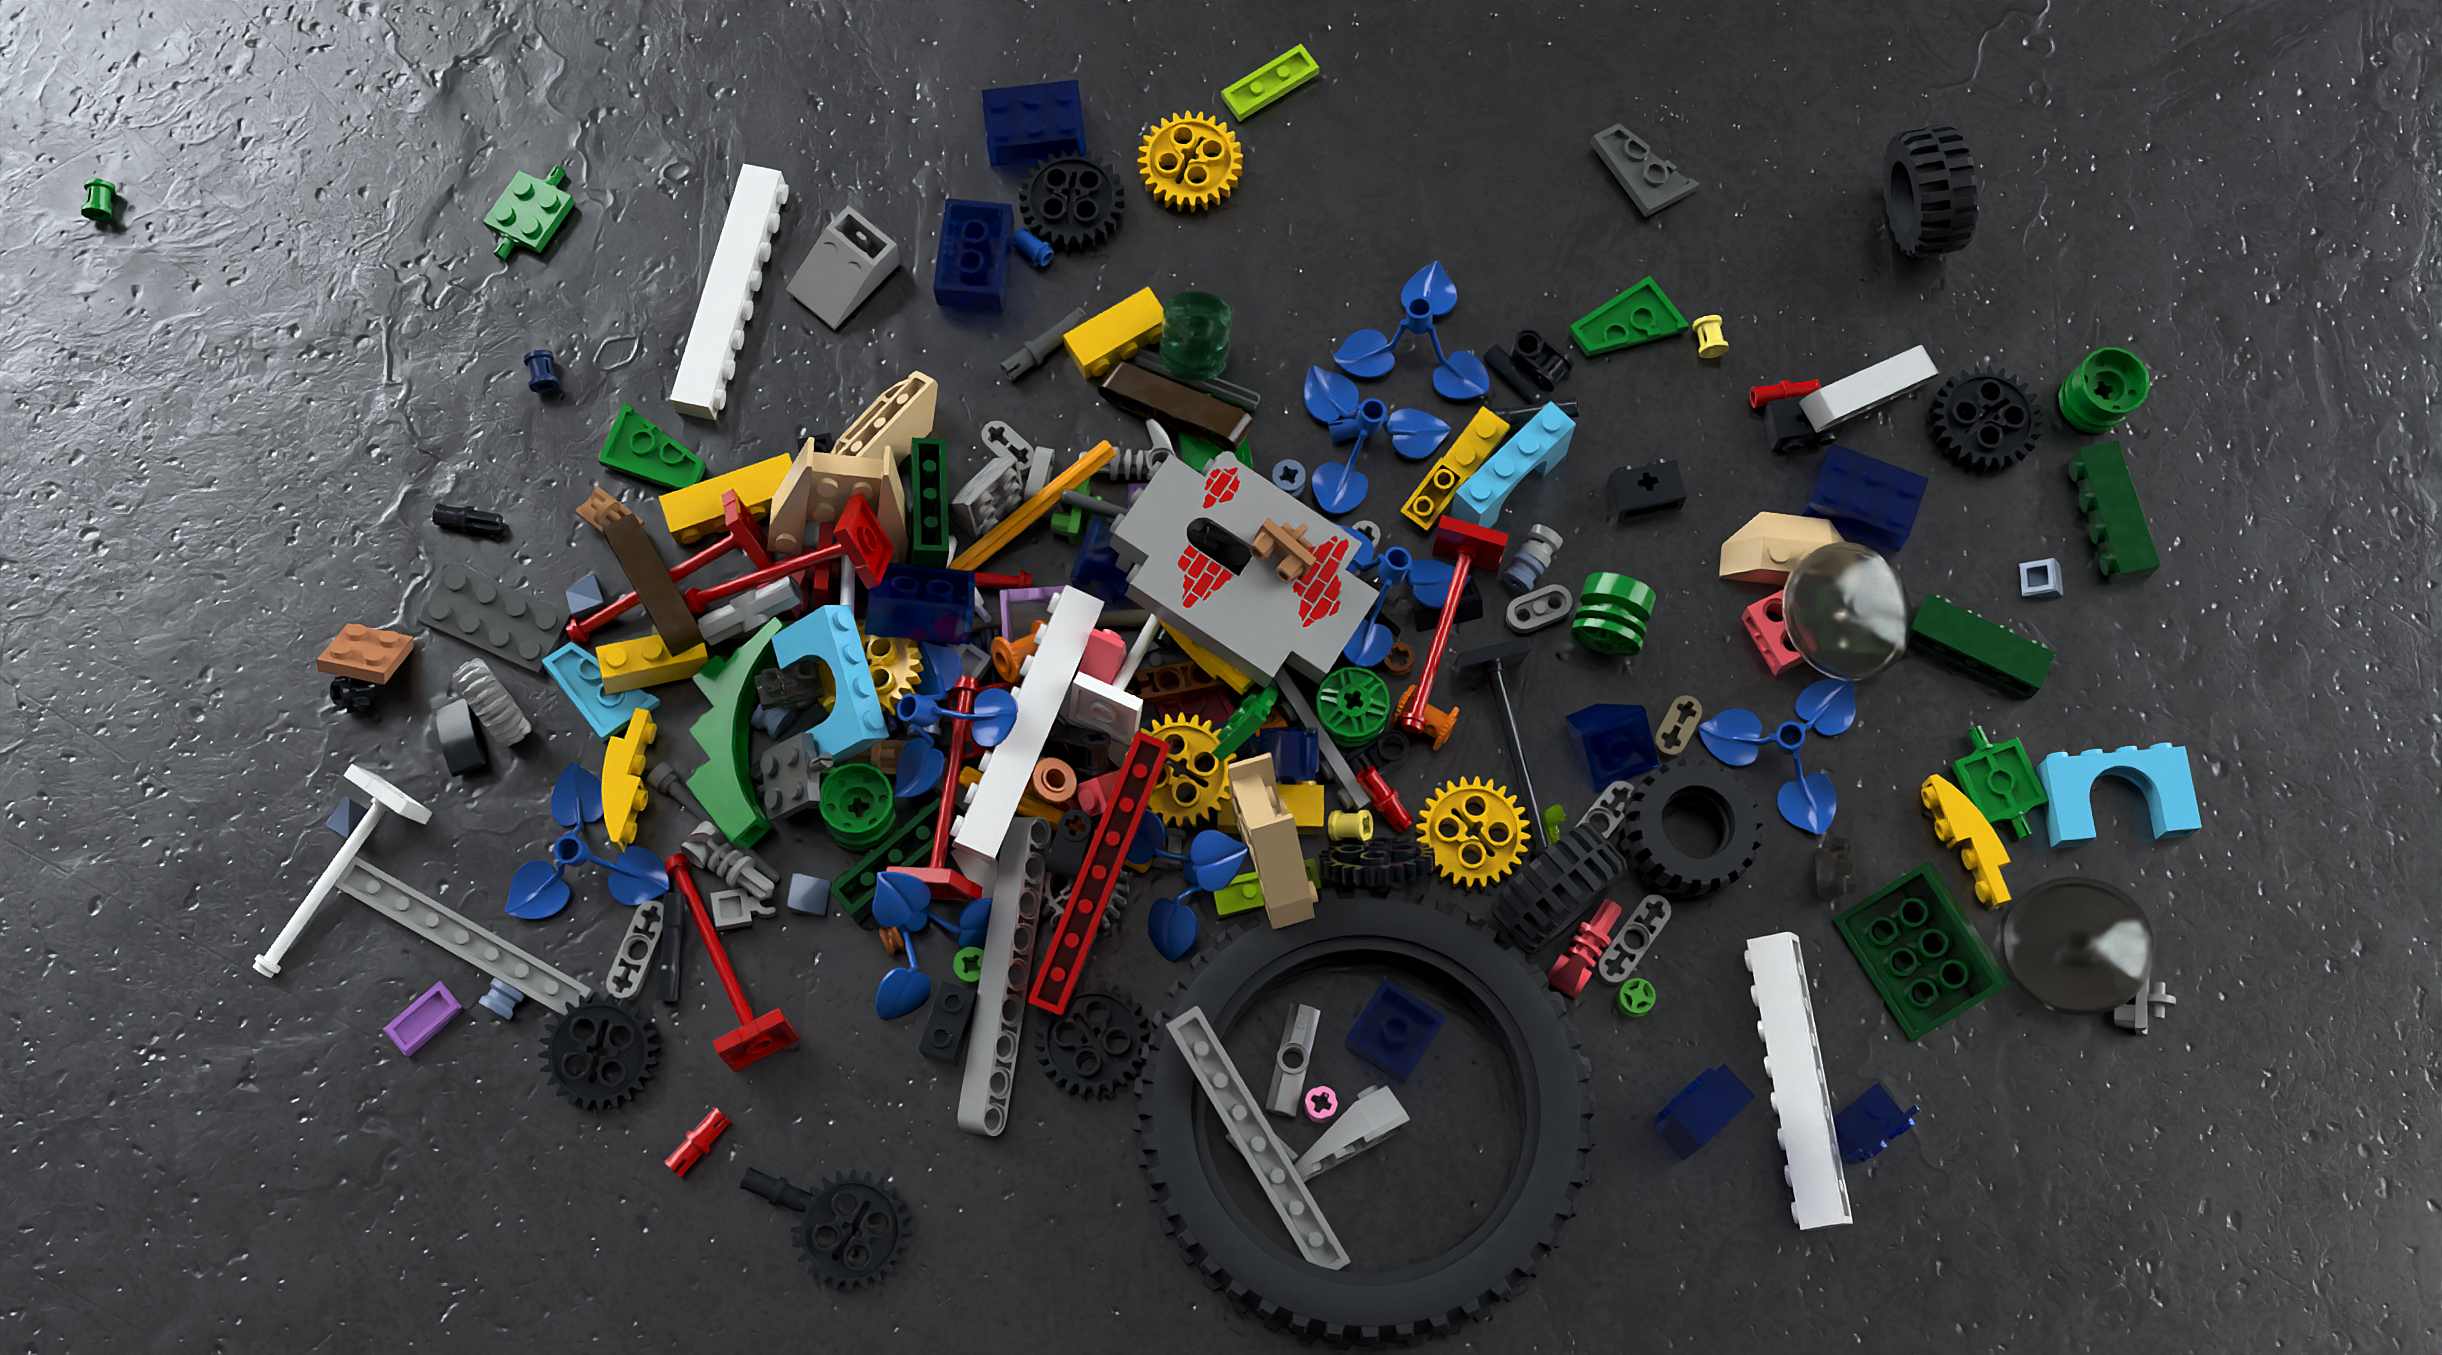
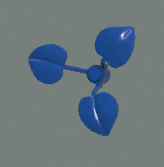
M1435 261L1421 269L1404 286L1401 302L1406 310V319L1400 321V327L1390 344L1387 345V339L1382 333L1372 329H1363L1350 335L1338 352L1334 354L1335 363L1347 373L1365 379L1378 378L1393 368L1394 357L1390 351L1396 348L1405 329H1409L1414 334L1428 332L1438 361L1442 364L1433 373V384L1439 394L1451 400H1466L1484 396L1489 391L1487 371L1477 357L1465 351L1452 353L1448 360L1443 356L1435 332V325L1432 324L1433 316H1443L1451 311L1457 301V292L1453 282L1447 276L1439 261Z
M1315 365L1311 366L1304 384V401L1309 413L1318 421L1326 424L1328 422H1335L1340 415L1344 419L1357 415L1355 425L1360 431L1346 468L1338 462H1327L1320 465L1313 474L1311 481L1312 492L1322 510L1329 514H1343L1355 509L1362 503L1367 494V478L1360 472L1352 471L1366 435L1378 433L1383 425L1385 433L1393 436L1392 446L1395 451L1405 458L1417 460L1432 454L1451 430V427L1442 420L1416 409H1400L1393 412L1389 417L1386 415L1387 408L1385 404L1379 399L1369 398L1364 400L1362 404H1358L1359 392L1352 381L1340 374L1323 370Z
M1335 524L1362 542V545L1345 570L1354 574L1357 569L1361 572H1366L1379 565L1378 576L1384 583L1369 620L1367 621L1363 618L1342 650V654L1356 667H1372L1387 657L1393 644L1392 633L1389 628L1384 625L1374 624L1390 586L1401 583L1405 577L1406 585L1413 586V596L1420 604L1432 609H1442L1455 567L1431 559H1419L1412 562L1410 553L1402 547H1391L1386 551L1385 555L1379 554L1377 559L1371 561L1374 555L1371 541L1363 533L1355 529ZM1469 574L1467 575L1464 587L1470 581L1471 576Z
M922 642L920 649L923 658L919 661L924 668L923 671L918 673L921 679V684H918L920 695L907 693L900 699L897 706L899 718L912 723L911 730L918 732L923 737V739L915 738L907 742L900 753L897 764V786L894 796L898 798H914L923 795L931 790L939 781L944 768V755L940 750L933 748L934 739L923 727L934 725L940 715L974 721L972 726L973 738L979 745L984 747H995L1001 744L1008 737L1017 720L1018 704L1016 699L1010 693L996 688L985 690L976 697L974 703L975 714L939 708L936 703L947 699V692L954 690V684L958 681V677L962 675V661L954 650L928 642Z
M1847 677L1829 678L1816 682L1804 689L1796 701L1795 710L1801 719L1808 721L1806 724L1787 721L1779 726L1776 734L1771 733L1768 737L1759 739L1762 733L1759 719L1748 710L1735 708L1721 712L1711 720L1699 726L1701 739L1712 755L1721 762L1731 766L1739 767L1753 763L1758 755L1757 745L1763 746L1771 742H1775L1777 749L1781 753L1792 755L1798 781H1789L1781 787L1777 798L1778 809L1784 819L1790 824L1816 835L1823 834L1830 826L1835 815L1837 804L1836 791L1832 782L1821 773H1812L1805 778L1803 777L1799 752L1804 745L1805 731L1813 726L1820 734L1826 736L1841 734L1850 727L1856 709L1853 679Z
M572 762L560 775L551 798V811L557 823L566 827L577 824L573 831H569L567 835L560 837L554 845V855L557 858L556 866H558V871L556 872L550 863L542 860H533L522 865L513 876L505 912L523 919H541L556 914L566 905L570 897L569 886L560 879L564 875L565 865L578 867L587 860L614 870L608 879L609 891L618 902L629 906L641 905L666 893L670 887L669 876L666 874L665 866L653 852L640 846L626 847L624 853L619 852L617 864L589 854L587 843L576 836L584 829V821L595 822L604 815L602 781L579 764Z
M1146 809L1127 860L1134 864H1146L1152 859L1154 853L1158 857L1184 861L1186 864L1183 874L1185 879L1191 883V886L1178 894L1173 902L1166 898L1156 900L1148 916V929L1155 947L1166 959L1171 962H1177L1183 954L1190 950L1198 934V921L1194 912L1188 906L1180 905L1181 901L1194 891L1201 890V887L1207 891H1218L1229 885L1242 868L1250 847L1235 841L1220 831L1206 830L1196 836L1191 846V854L1189 855L1162 851L1158 847L1166 838L1164 825L1155 813Z
M899 872L877 873L876 892L872 907L873 915L876 921L883 926H899L910 962L909 971L905 968L897 967L891 970L881 981L875 1001L876 1013L880 1019H891L909 1014L923 1005L930 994V979L922 972L916 973L918 966L909 931L922 929L927 922V918H930L949 931L959 933L957 944L961 949L966 947L984 949L992 898H981L970 902L960 912L958 917L959 925H953L932 912L929 907H926L930 902L931 892L928 885L921 879Z

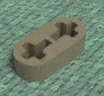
M1686 695L1676 698L1672 703L1653 741L1654 750L1662 758L1674 759L1686 747L1702 715V706L1697 699ZM1689 706L1692 716H1688L1682 725L1677 722L1681 715V711L1678 709ZM1672 730L1678 732L1674 742L1678 746L1673 745L1671 749H1667L1664 747L1665 740L1661 737L1667 739Z

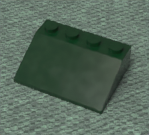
M1932 862L1919 865L1833 919L1911 1042L2011 985Z

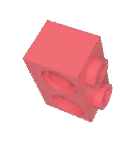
M1784 590L1748 606L1741 617L1775 676L1811 659L1818 649L1816 646L1817 639L1812 629L1805 627L1803 623L1798 624L1796 622V619L1799 618L1796 617L1799 607L1793 598H1788ZM1772 611L1777 613L1781 618V622L1769 620L1766 612ZM1783 641L1794 642L1798 647V651L1792 652L1787 650Z

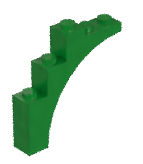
M777 617L763 624L759 628L758 633L745 645L737 648L728 661L716 655L713 659L708 660V663L703 664L700 671L692 677L714 707L710 711L703 713L698 718L697 723L689 729L711 760L698 767L694 772V776L686 784L730 842L746 850L773 827L759 804L751 781L748 743L749 728L756 700L766 677L777 662L771 637L789 627V625Z

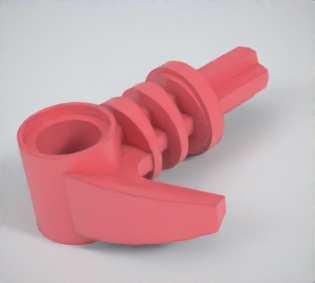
M1609 899L1603 900L1589 924L1586 922L1580 923L1578 932L1582 934L1581 937L1575 935L1572 939V943L1575 946H1568L1565 950L1569 955L1568 957L1561 953L1547 976L1549 984L1576 1000L1592 974L1586 968L1593 969L1596 964L1593 957L1600 958L1603 953L1599 947H1609L1612 942L1607 934L1622 912V908L1617 903Z

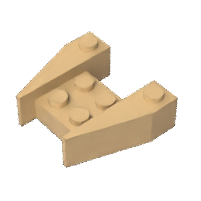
M809 437L772 497L767 551L802 555L806 521L837 524L849 497L862 492L895 548L889 564L905 565L909 542L910 511L891 447L885 446L883 459L813 452L814 438Z
M1271 753L1229 764L1230 797L1234 818L1243 844L1250 847L1249 852L1260 882L1263 902L1272 929L1315 918L1313 903L1318 902L1317 892L1313 881H1308L1293 814L1287 813L1283 797L1279 798Z

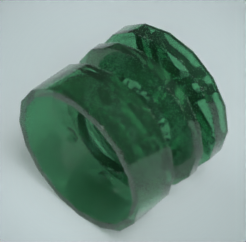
M1186 291L1173 296L1166 302L1162 317L1159 357L1161 364L1168 372L1182 379L1199 381L1216 377L1226 369L1234 317L1231 307L1225 300L1207 292Z

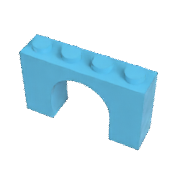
M1550 401L1455 492L1450 517L1490 528L1497 522L1500 508L1507 496L1533 468L1544 476L1566 455L1576 423Z
M824 605L771 637L780 670L804 669L824 659L834 674L836 682L834 708L824 722L805 732L813 733L814 748L817 756L824 752L830 753L833 759L829 761H833L832 766H836L889 737L850 605Z
M2159 743L2150 746V749L2137 750V746H2125L2116 749L2113 753H2103L2102 749H2091L2081 752L2080 756H2068L2067 752H2057L2047 755L2046 759L2036 767L2037 777L2049 800L2043 805L2051 849L2086 846L2096 838L2089 794L2095 778L2104 775L2124 777L2141 789L2148 803L2155 839L2188 837L2202 828L2185 746L2172 747L2171 743Z

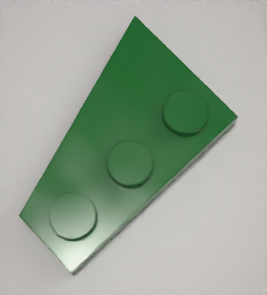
M1649 275L1572 324L1568 332L1587 357L1686 332L1690 325Z
M625 402L622 404L597 460L601 466L676 491L699 483L706 469L703 460L676 440L668 437L648 419H644Z
M1271 684L1260 692L1253 689L1241 702L1242 706L1229 718V723L1217 734L1216 738L1220 742L1212 751V754L1221 762L1265 723L1267 719L1265 717L1270 713V708L1275 703L1279 694Z

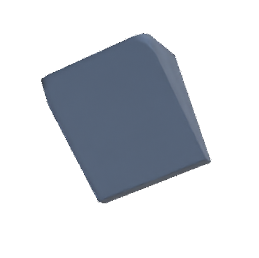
M2054 558L2019 564L2023 597L2056 598L2063 596L2061 568Z
M793 873L787 901L788 910L792 913L826 917L831 881Z

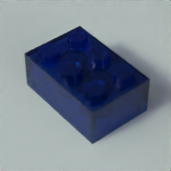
M1078 80L981 90L987 149L991 167L1037 162L1038 159L1048 161V153H1052L1057 159L1060 158L1061 149L1066 151L1067 156H1072L1075 148H1078L1079 157H1084L1087 153Z
M946 198L933 284L937 305L1003 311L1011 242L1015 224L1012 204Z
M1831 443L1822 459L1802 516L1829 519L1838 530L1899 552L1909 538L1929 478Z
M889 563L880 585L868 589L864 634L875 635L880 638L896 637L913 641L926 640L945 642L950 645H970L975 607V571Z
M1725 1063L1717 1070L1710 1065L1656 1115L1661 1121L1654 1129L1683 1160H1686L1713 1138L1756 1096Z

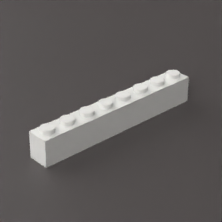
M743 164L670 397V401L677 413L715 420L718 410H722L725 405L726 391L724 389L727 380H731L735 372L734 357L736 350H741L743 346V327L745 321H749L753 313L752 298L754 291H759L761 287L762 272L760 271L763 262H767L770 257L772 232L776 233L779 228L780 215L778 212L780 206L785 204L788 198L789 187L785 184L781 171Z
M1068 585L1065 586L1061 594L1054 593L1047 608V611L1052 613L1048 625L1041 623L1033 640L1034 643L1039 645L1034 657L1027 655L1019 674L1025 676L1020 688L1014 686L1010 693L1018 704L1017 720L1008 737L1001 744L995 746L993 752L985 751L978 770L983 772L979 784L971 783L963 801L970 804L964 817L957 815L949 835L955 837L952 847L989 863L995 859L1085 650L1089 635L1103 608L1104 601Z
M1788 931L1747 940L1749 950L1745 951V961L1750 972L1753 971L1755 985L1751 986V994L1755 1006L1760 1008L1762 1020L1758 1021V1032L1762 1042H1766L1768 1056L1764 1058V1064L1768 1077L1773 1078L1775 1092L1771 1093V1102L1774 1112L1780 1116L1782 1128L1778 1129V1140L1781 1149L1786 1150L1788 1165H1785L1784 1172L1786 1182L1789 1187H1793L1795 1202L1791 1203L1793 1219L1796 1224H1800V1230L1806 1231L1851 1225L1853 1221L1799 938Z

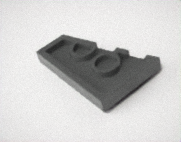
M1620 123L1593 135L1590 144L1645 217L1696 192L1700 186L1693 178L1687 180L1675 171L1677 166L1669 160L1663 162L1651 153L1648 144Z

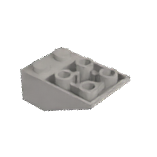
M848 205L825 228L787 286L786 291L835 330L902 262L898 246Z
M1015 456L994 458L948 501L949 517L976 542L1000 524L999 521L1008 513L1012 514L1023 504L1024 488L1017 458Z

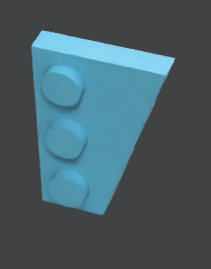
M572 642L542 660L544 668L602 743L629 726L635 707L651 712L660 706L658 698L650 693L646 694L639 688L605 695L598 659Z

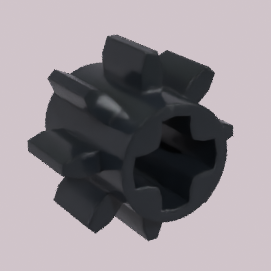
M338 676L335 677V680L330 685V696L333 703L339 706L340 709L346 708L347 713L364 711V706L370 705V701L374 699L375 686L373 682Z

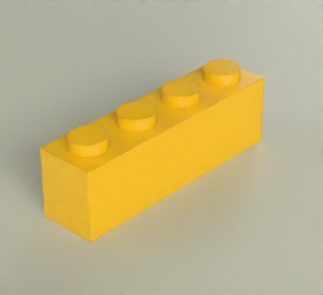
M789 453L659 496L670 533L677 544H690L700 540L703 535L712 532L722 533L729 531L730 529L726 525L721 495L732 488L756 521L763 519L771 512L772 497L793 464Z

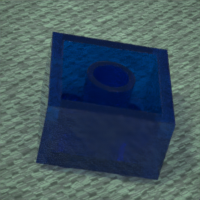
M1384 978L1347 1035L1344 1045L1406 1084L1447 1017L1387 978Z

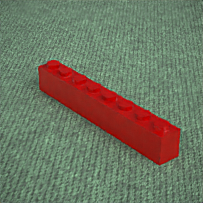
M1136 732L1027 1002L1056 1014L1064 1015L1171 750V744L1142 732Z

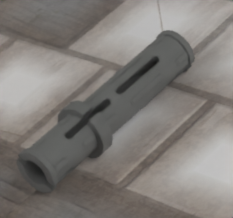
M1077 307L1072 313L1032 342L1026 341L1023 343L1021 350L999 364L1001 370H1007L1004 373L1006 377L1013 381L1032 365L1038 366L1041 364L1043 357L1064 343V334L1090 320L1089 317L1084 319L1085 311Z

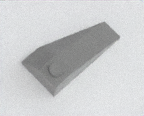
M1373 1085L1357 1094L1359 1100L1354 1102L1299 1159L1294 1167L1303 1182L1406 1130L1410 1119L1388 1086L1378 1089L1377 1085Z

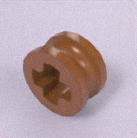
M1393 643L1389 654L1383 660L1385 670L1393 676L1406 675L1413 667L1414 652L1406 643ZM1397 652L1399 656L1406 655L1407 658L1404 660V666H1400L1397 662H1390L1393 659V653Z
M881 926L877 928L890 957L894 956L896 950L906 951L905 944L897 927L883 928Z

